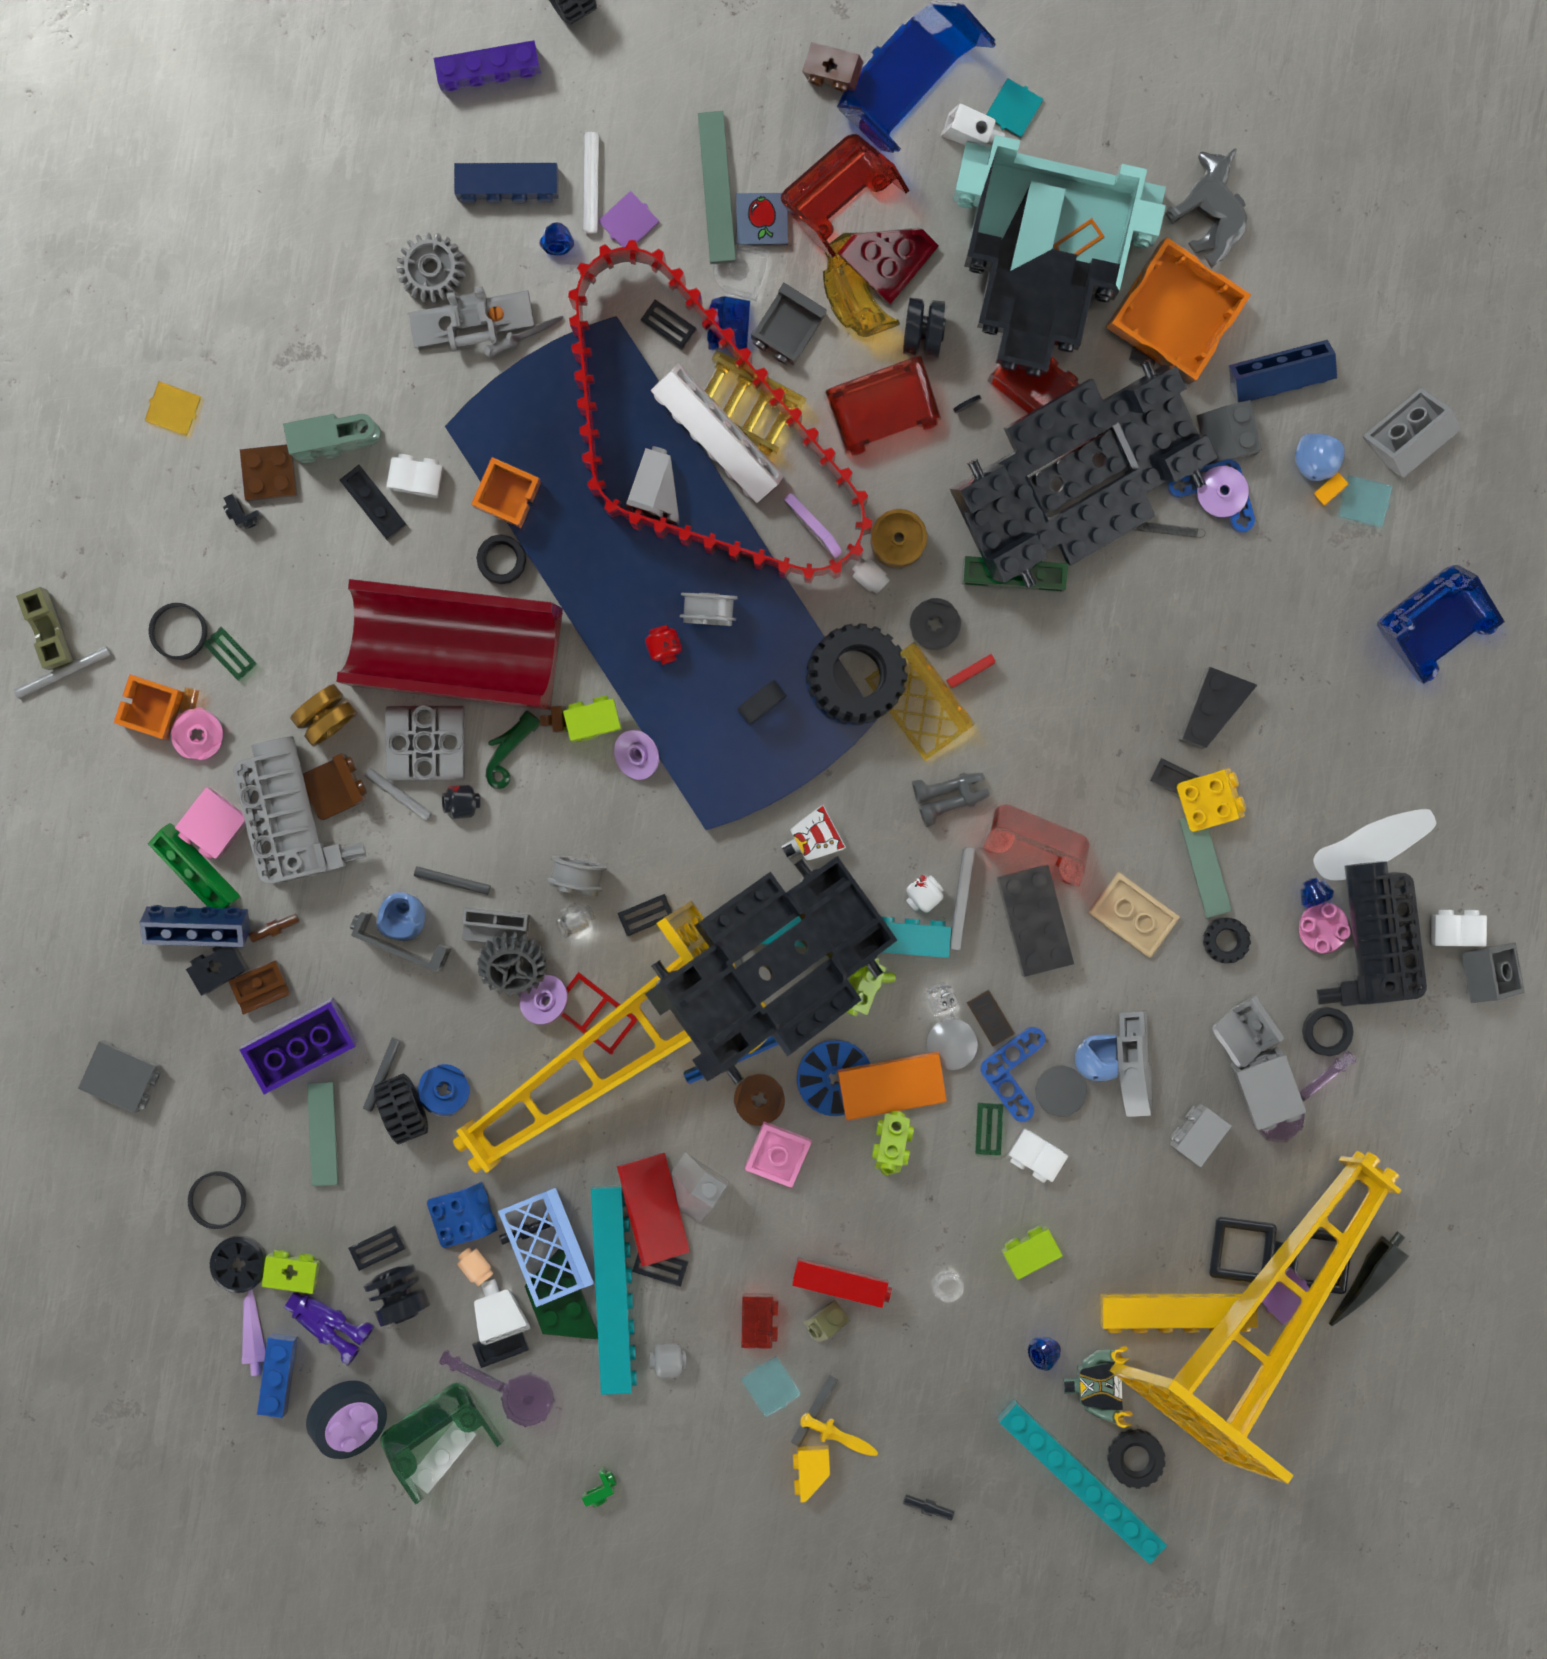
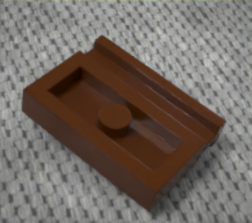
M277 960L228 981L243 1015L291 994Z

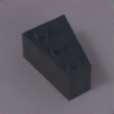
M1212 667L1206 668L1179 740L1201 749L1207 748L1257 687V684Z

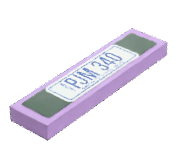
M789 493L783 498L795 517L834 558L842 554V549L832 534L793 494Z

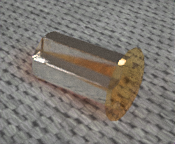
M184 687L179 709L180 713L196 708L201 690Z

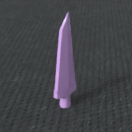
M251 1289L243 1302L241 1358L242 1364L250 1363L251 1376L261 1375L260 1362H264L266 1349L253 1289Z

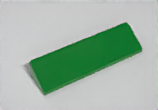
M169 823L162 827L149 841L148 845L206 906L229 908L240 897L238 892L192 844L186 843L178 836L180 832L175 829L173 824Z

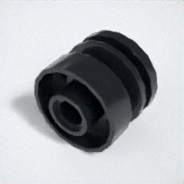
M414 1264L389 1269L375 1276L374 1279L363 1286L366 1292L378 1290L377 1293L369 1297L370 1302L383 1301V1304L374 1310L380 1327L392 1323L399 1324L417 1316L419 1311L430 1306L424 1289L414 1291L411 1289V1286L420 1280L419 1276L406 1278L407 1275L416 1270Z

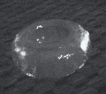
M944 1270L934 1277L932 1291L939 1300L952 1302L961 1296L963 1281L956 1272ZM943 1280H953L955 1282L954 1291L951 1293L941 1291L940 1284Z

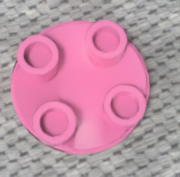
M1321 902L1310 906L1302 914L1299 921V934L1302 942L1310 950L1317 953H1331L1338 950L1350 936V927L1347 916L1342 909L1332 903Z

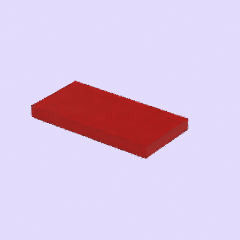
M659 1153L617 1166L641 1265L648 1266L690 1252L665 1153Z

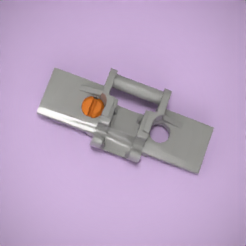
M483 287L474 288L475 293L461 296L456 295L455 292L447 293L450 305L409 312L414 348L450 342L451 350H458L460 346L487 341L492 343L498 342L497 334L500 332L535 326L529 291L486 298ZM445 317H450L451 324L447 331L440 328L441 320ZM488 324L489 331L457 337V331L460 329Z

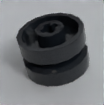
M909 297L903 354L916 356L919 352L920 340H924L925 357L939 358L946 318H944L945 301L932 300L929 304L928 315L925 316L923 315V299Z

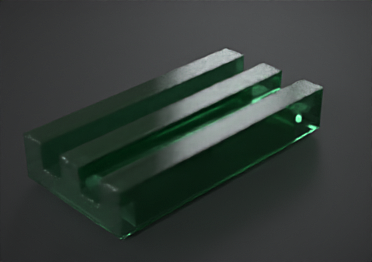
M222 626L203 643L237 681H240L257 665V662ZM221 635L250 663L248 666H245L219 639ZM214 642L242 670L240 673L212 645Z
M977 1102L975 1154L1001 1155L1002 1103ZM983 1108L987 1109L985 1149H981ZM993 1109H997L995 1150L991 1149Z

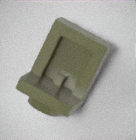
M834 1300L816 1315L804 1321L809 1335L817 1342H822L832 1337L850 1320L837 1301Z

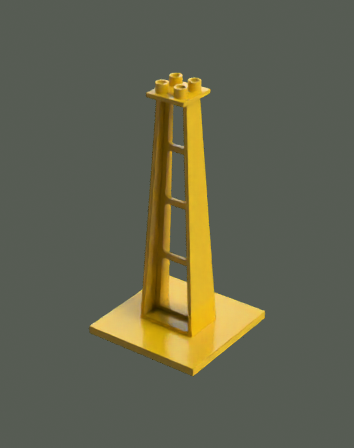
M692 900L656 923L680 956L666 968L669 973L679 970L709 948L694 926L703 920L704 917ZM658 975L477 1122L471 1119L456 1131L458 1136L453 1139V1144L460 1152L467 1148L471 1151L473 1157L468 1160V1165L473 1172L478 1173L482 1169L485 1173L489 1172L502 1161L500 1157L691 1041L685 1030L668 1040L662 1039L642 1011L641 1004L647 999L645 993L656 986L660 980ZM763 1001L761 1005L762 1007H765L766 1004ZM633 1013L655 1043V1048L605 1079L600 1078L584 1056V1049L627 1014ZM762 1042L760 1045H758L756 1048L750 1051L749 1054L757 1050L764 1042ZM570 1060H577L591 1079L592 1087L549 1114H543L531 1098V1092ZM518 1102H523L534 1116L535 1122L499 1145H491L484 1135L485 1129Z
M1356 1151L1352 1157H1340L1338 1161L1346 1167L1174 1379L1123 1364H1117L1116 1362L1110 1369V1372L1225 1463L1286 1484L1294 1476L1250 1441L1247 1436L1387 1193L1399 1194L1401 1192V1189L1395 1185L1399 1175L1390 1168L1382 1170L1377 1167L1380 1159L1370 1152L1364 1155ZM1356 1180H1360L1368 1187V1194L1348 1227L1342 1233L1328 1222V1215ZM1322 1227L1336 1239L1337 1244L1310 1289L1306 1292L1288 1278L1285 1271L1318 1228ZM1276 1282H1281L1301 1299V1303L1267 1356L1240 1334V1330ZM1234 1340L1257 1358L1262 1365L1229 1418L1225 1421L1195 1397L1193 1392Z

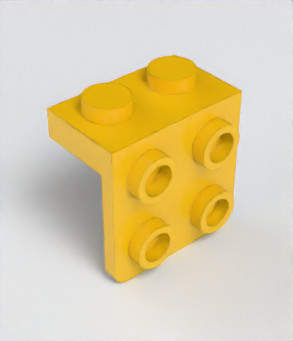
M1230 767L1181 782L1177 785L1187 823L1192 832L1245 816L1246 804L1243 797L1238 795L1236 789L1239 786L1238 778L1235 772H1231Z

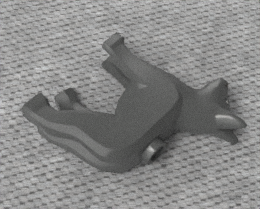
M1236 148L1226 156L1200 152L1198 159L1205 169L1204 176L1193 185L1190 194L1181 204L1176 207L1171 206L1165 213L1172 224L1196 209L1214 221L1204 238L1192 240L1188 243L1195 253L1214 247L1212 252L1204 256L1211 269L1227 256L1232 246L1246 232L1247 215L1243 208L1246 204L1239 194L1233 195L1226 185L1230 166L1237 152Z

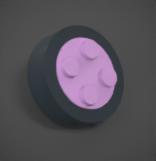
M355 1380L345 1381L328 1388L314 1401L307 1415L306 1429L308 1435L323 1455L333 1459H346L364 1452L374 1444L385 1427L387 1411L384 1403L368 1384Z

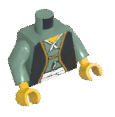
M1122 1346L1117 1350H1096L1086 1357L1081 1365L1077 1366L1078 1378H1063L1064 1394L1078 1393L1079 1402L1087 1412L1102 1420L1117 1423L1119 1427H1130L1132 1424H1127L1124 1421V1416H1133V1413L1131 1411H1119L1123 1410L1122 1381L1110 1372L1115 1362L1117 1364H1124L1130 1360V1358H1123L1121 1356V1352L1127 1351L1128 1347Z

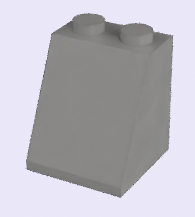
M1278 1046L1261 1052L1243 1069H1239L1235 1063L1230 1064L1252 1122L1257 1130H1272L1277 1127V1123L1285 1120L1287 1122L1296 1121L1301 1118V1114L1306 1113L1287 1057Z

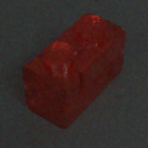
M742 1294L741 1348L771 1349L772 1342H777L778 1326H773V1316H778V1301L773 1300V1294Z

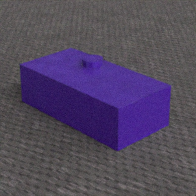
M332 997L243 1044L239 1051L265 1095L354 1048L358 1041L335 999Z

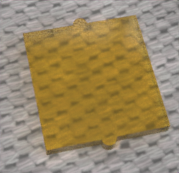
M158 381L153 398L149 399L150 406L145 421L187 436L193 419L197 418L195 413L201 396Z

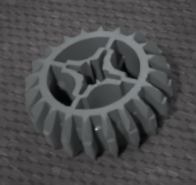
M516 931L512 936H508L504 932L502 938L495 935L493 941L487 940L485 947H482L477 961L479 976H482L483 984H489L490 990L497 988L499 995L502 992H507L508 997L512 993H517L520 997L522 991L529 994L532 988L537 989L539 982H543L545 971H547L546 955L543 953L542 946L536 945L535 938L527 940L526 933L522 937H518Z

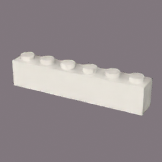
M679 363L651 389L655 399L661 405H665L676 422L684 425L692 439L700 443L707 450L709 457L725 469L727 476L735 480L742 487L744 494L748 498L758 503L780 483L784 475Z

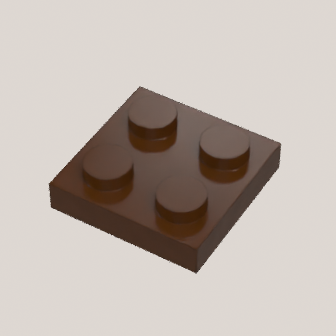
M287 444L240 449L246 501L297 496L294 461L288 452Z

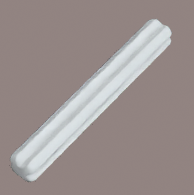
M597 132L585 133L583 230L588 234L597 233L599 135Z

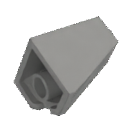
M653 446L652 450L645 448L626 505L629 511L636 512V509L642 510V515L659 520L661 517L667 519V522L678 525L679 514L671 456L667 455V450Z
M687 1152L684 1153L671 1173L679 1210L699 1223L714 1207L728 1183L726 1178Z

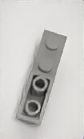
M1144 1011L1119 1013L1120 1037H1117L1118 1064L1126 1117L1153 1116L1151 1065L1148 1064L1147 1013Z

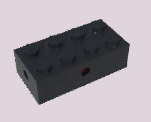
M1046 864L996 877L1022 976L1026 977L1073 965L1074 961L1049 865Z

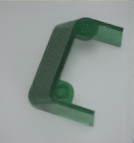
M456 1382L449 1385L388 1428L381 1436V1447L390 1467L415 1505L424 1497L410 1478L416 1472L418 1466L417 1459L411 1450L443 1427L454 1421L461 1431L470 1433L483 1426L496 1447L504 1442V1439L472 1392L463 1383Z

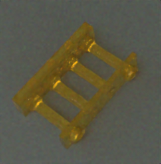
M716 349L712 357L716 370L704 391L712 398L725 374L728 375L731 372L738 376L736 379L738 383L723 408V411L730 418L747 386H751L753 378L743 367L741 369L736 367V359ZM769 378L768 385L772 390L778 388L784 390L785 405L789 410L799 408L802 411L807 398ZM760 388L759 392L761 394L743 427L737 426L753 443L758 445V449L768 456L772 453L778 455L780 447L774 445L785 421H787L781 412H779L765 439L752 433L769 400L768 396Z

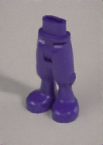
M294 1291L284 1306L286 1310L292 1313L293 1319L295 1318L305 1329L318 1338L319 1343L325 1345L332 1344L339 1351L342 1363L347 1366L355 1359L360 1351V1347L344 1340L334 1330H340L361 1346L374 1329V1325L370 1322H365L360 1326L347 1322L341 1310H335L309 1297L307 1294L303 1296Z

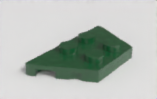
M558 1249L548 1261L562 1266L566 1257L564 1250ZM567 1260V1263H566V1265H565V1268L571 1270V1267H570L569 1262H568V1260ZM546 1263L541 1278L555 1283L560 1269ZM563 1270L558 1285L565 1288L576 1285L574 1275ZM532 1277L531 1281L534 1286L536 1278ZM539 1280L535 1289L538 1299L549 1296L553 1286ZM526 1283L524 1287L542 1334L598 1339V1331L582 1289L536 1307ZM556 1287L553 1294L562 1291V1289Z

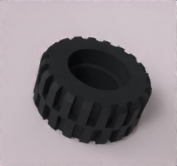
M859 623L857 626L852 624L844 625L840 629L836 628L831 631L811 653V658L808 660L806 667L808 669L806 683L810 686L808 692L810 697H814L817 701L815 704L817 708L825 710L827 712L826 716L830 719L835 717L839 719V723L843 724L849 722L854 725H862L865 722L871 723L890 711L903 695L905 690L904 683L908 677V673L905 672V667L907 666L906 658L901 657L902 649L899 644L895 646L891 641L893 637L889 634L885 636L880 633V628L876 626L868 628L867 624ZM849 651L862 652L868 655L877 665L880 681L876 690L869 696L863 698L851 697L837 686L833 676V668L837 659L844 653Z

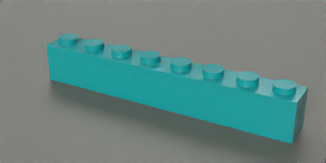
M800 917L795 918L761 944L773 942L801 921ZM882 917L897 938V941L882 953L949 958L951 927L946 926V921L930 920V925L920 924V919L905 918V923H895V917ZM795 942V946L805 947L802 942Z
M621 1185L592 1186L591 1206L601 1395L632 1393L633 1386H637V1370H632L631 1361L636 1360V1346L631 1345L630 1335H635L634 1319H629V1309H633V1293H628V1283H632V1268H627L626 1258H631L630 1242L625 1240V1232H630L629 1216L624 1217L626 1202Z
M1015 1399L998 1415L999 1423L1147 1563L1151 1564L1167 1547L1164 1539Z

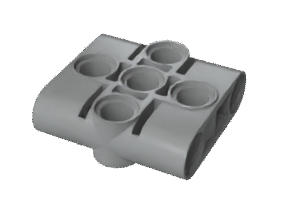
M422 705L386 707L387 780L465 779L464 706ZM411 710H413V711H412V731H411ZM427 710L431 713L432 718L428 724L423 725L419 721V715ZM438 710H439V731H438ZM403 736L406 740V746L402 750H396L393 744L395 738ZM423 736H429L432 741L431 747L427 750H422L419 746V741ZM449 736H455L457 739V746L452 750H448L444 744L445 739ZM438 755H440V776H438ZM428 761L432 765V771L429 775L423 776L419 771L421 763Z

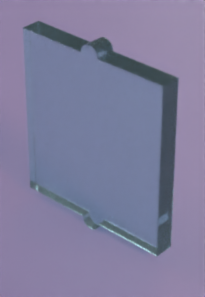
M1348 475L1347 482L1349 485L1345 488L1344 493L1340 495L1342 502L1338 517L1382 527L1386 509L1390 507L1388 501L1392 486Z
M777 1356L763 1365H757L754 1371L741 1379L765 1417L780 1407L785 1408L786 1403L801 1394Z

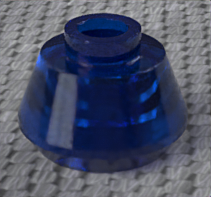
M555 222L545 228L539 240V245L547 254L560 256L567 254L574 247V240L568 227L562 223Z
M1317 877L1303 882L1304 887L1300 889L1301 905L1306 908L1322 904L1332 899L1334 895V890L1325 880H1318Z
M1050 1337L1031 1339L1028 1346V1356L1037 1369L1049 1371L1060 1359L1061 1348L1057 1341Z

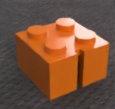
M492 457L471 505L475 509L521 529L530 509L527 501L533 503L542 481L534 475Z
M129 674L122 696L133 700L131 704L120 701L113 723L160 739L169 740L171 727L176 719L184 692Z

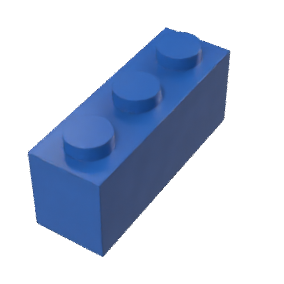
M272 1333L267 1338L257 1415L283 1418L287 1414L298 1340L297 1336Z

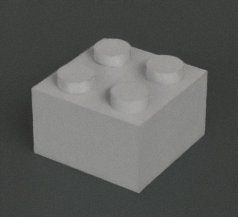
M1199 1104L1198 1107L1194 1105L1185 1116L1188 1120L1183 1127L1178 1126L1170 1136V1139H1172L1170 1145L1196 1165L1202 1167L1232 1126L1209 1108Z

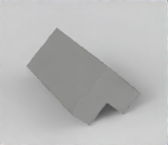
M464 908L462 940L493 941L495 935L502 938L504 932L508 936H512L515 931L518 937H522L526 933L528 940L530 915Z

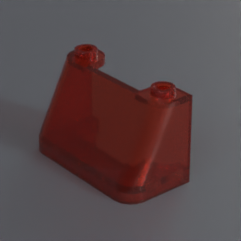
M922 356L910 358L826 390L824 395L845 455L851 453L852 456H857L866 452L865 447L872 442L916 426H923L924 430L931 429L938 425L937 421L941 420Z
M1000 805L995 809L979 846L980 849L990 853L992 851L1004 853L1010 849L1015 838L1058 855L1055 865L1059 867V874L1062 877L1061 882L1071 886H1080L1085 873L1090 847L1089 841L1084 835L1011 805Z

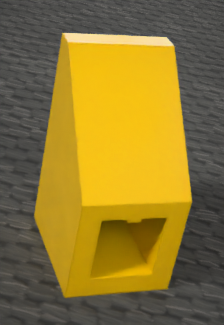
M828 1445L798 1447V1454H793L794 1470L799 1469V1479L794 1480L795 1495H800L801 1503L807 1502L830 1476Z

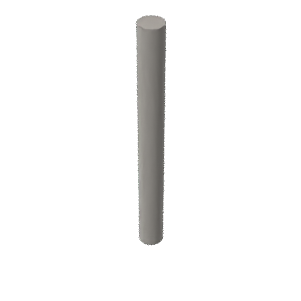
M105 646L14 689V693L19 699L110 656L111 653L108 647Z

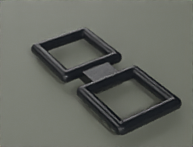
M1218 1217L1215 1223L1209 1270L1210 1276L1252 1283L1259 1273L1220 1268L1225 1228L1266 1233L1262 1270L1284 1243L1275 1241L1276 1225L1266 1222ZM1320 1229L1311 1237V1239L1337 1242L1327 1231ZM1299 1254L1289 1265V1267H1291L1296 1272V1274L1298 1269ZM1350 1259L1330 1293L1344 1294L1346 1292ZM1305 1279L1307 1286L1310 1288L1314 1280Z

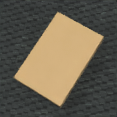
M1120 872L1116 873L1088 912V914L1148 958L1153 956L1180 919V916Z

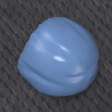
M1307 433L1303 435L1295 453L1298 469L1307 479L1313 481H1321L1333 477L1339 471L1344 460V445L1339 439L1326 434Z
M396 892L389 895L383 901L378 911L376 923L378 931L389 939L398 941L413 940L420 934L425 924L424 906L417 897L408 893Z
M1093 1035L1084 1039L1079 1044L1075 1052V1064L1078 1071L1084 1077L1094 1081H1108L1118 1076L1116 1035Z

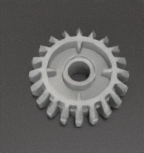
M429 232L425 235L426 240H422L420 235H416L418 243L414 244L411 240H408L407 243L410 249L401 248V252L405 257H397L398 263L403 264V266L396 268L397 273L403 274L398 278L399 282H407L403 288L406 292L412 290L411 295L413 298L418 297L421 293V300L423 302L427 300L428 295H430L432 302H436V295L438 294L442 300H445V291L448 290L449 293L454 292L451 287L452 285L456 287L461 286V283L456 278L465 277V273L458 270L466 267L465 262L459 261L464 256L462 252H456L458 249L456 243L450 245L451 240L449 237L444 238L441 242L440 233H436L434 240H432ZM429 262L437 263V269L433 273L425 272V266Z

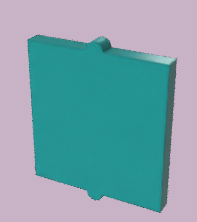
M1007 78L986 115L996 120L995 124L1001 126V130L1006 129L1021 138L1044 99L1029 91L1027 86L1023 87Z

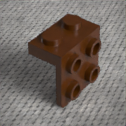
M343 753L332 757L333 760L303 773L308 797L320 820H326L367 801L365 797L367 790L362 780H357L354 771L357 769L351 756L347 757Z

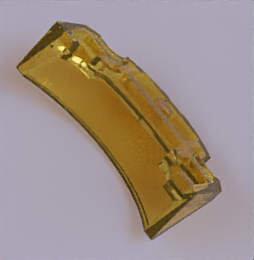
M842 233L829 243L825 250L828 261L827 269L823 271V282L826 297L830 302L833 313L843 326L853 329L857 332V335L862 337H869L899 326V320L891 317L880 308L874 300L867 283L837 254L852 234H854Z

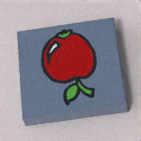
M736 193L737 246L788 245L787 193Z

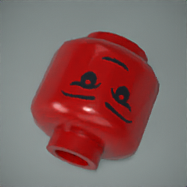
M668 625L650 630V635L646 637L645 643L651 660H661L662 665L676 661V655L682 652V645L677 631L669 628Z

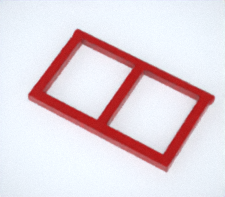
M578 972L566 987L567 993L571 991L580 979L603 997L582 1026L565 1012L561 1015L562 1018L585 1034L588 1032L586 1028L607 1001L616 1008L621 1004ZM629 1013L626 1015L631 1021L610 1048L599 1039H596L594 1043L610 1055H613L614 1050L638 1021L634 1014Z

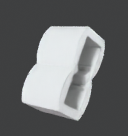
M398 454V458H391L387 481L388 490L439 498L444 468L438 465V460L424 458L423 462L413 461V456Z
M1438 910V915H1431V945L1486 946L1487 915H1480V910H1464V915H1454V910Z
M1025 1127L1008 1152V1155L1012 1157L1011 1163L1021 1169H1024L1025 1166L1034 1171L1032 1176L1043 1183L1047 1179L1053 1182L1068 1158V1154Z

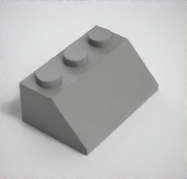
M1421 387L1368 431L1363 438L1388 468L1404 478L1459 432L1461 427L1453 409Z

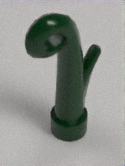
M528 710L523 713L519 721L511 729L488 742L490 746L500 744L490 758L485 774L488 784L494 789H503L510 782L509 772L499 765L532 731L535 732L541 725L540 720ZM496 772H500L503 775V779L500 782H497L495 779Z

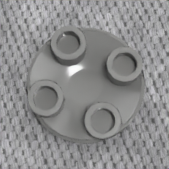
M942 1020L928 1034L927 1051L928 1053L939 1052L941 1067L944 1069L956 1070L963 1068L976 1055L978 1047L976 1034L971 1026L962 1020Z

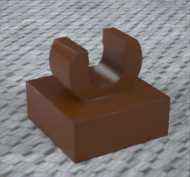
M551 706V715L540 716L541 726H552L555 733L568 732L563 713L566 707Z

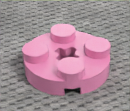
M198 707L186 710L175 719L171 727L172 743L176 751L185 758L198 760L210 758L220 749L223 739L222 725L213 713L206 711L204 708ZM193 729L203 730V738L201 740L190 737Z

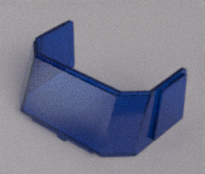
M932 1L911 16L905 24L902 23L881 47L876 45L871 51L873 55L862 67L855 91L847 90L843 92L837 108L881 151L899 152L901 148L889 136L891 131L959 57L975 46L994 48L996 40L964 4Z

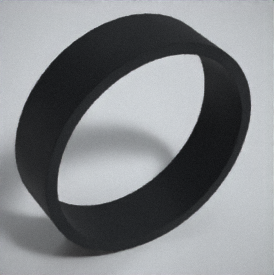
M170 603L159 608L152 616L148 629L153 647L163 656L175 660H184L196 655L203 648L208 633L206 621L201 613L183 603ZM174 607H185L192 610L199 618L202 627V635L198 645L191 652L181 656L166 654L158 646L154 635L158 618L165 611Z
M222 1171L210 1172L197 1179L190 1188L188 1208L194 1220L200 1225L209 1229H222L236 1222L243 1214L246 1207V1192L242 1183L232 1174ZM223 1176L237 1186L241 1196V1206L238 1214L232 1221L220 1225L211 1224L203 1220L196 1212L193 1203L194 1192L197 1185L206 1177Z

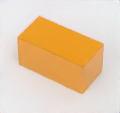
M1337 472L1314 493V496L1325 507L1349 483Z

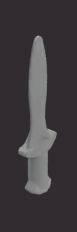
M564 316L551 318L516 335L509 332L505 339L485 346V354L492 358L495 354L508 348L514 350L518 342L546 330L561 321Z

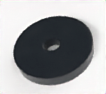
M976 395L953 408L955 414L978 403L982 398L980 395Z

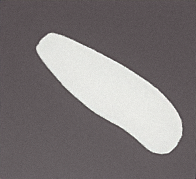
M1419 809L1391 815L1368 824L1347 838L1320 849L1313 859L1315 868L1322 877L1338 881L1346 880L1345 865L1376 861L1388 862L1430 833L1436 826L1435 816L1430 809Z

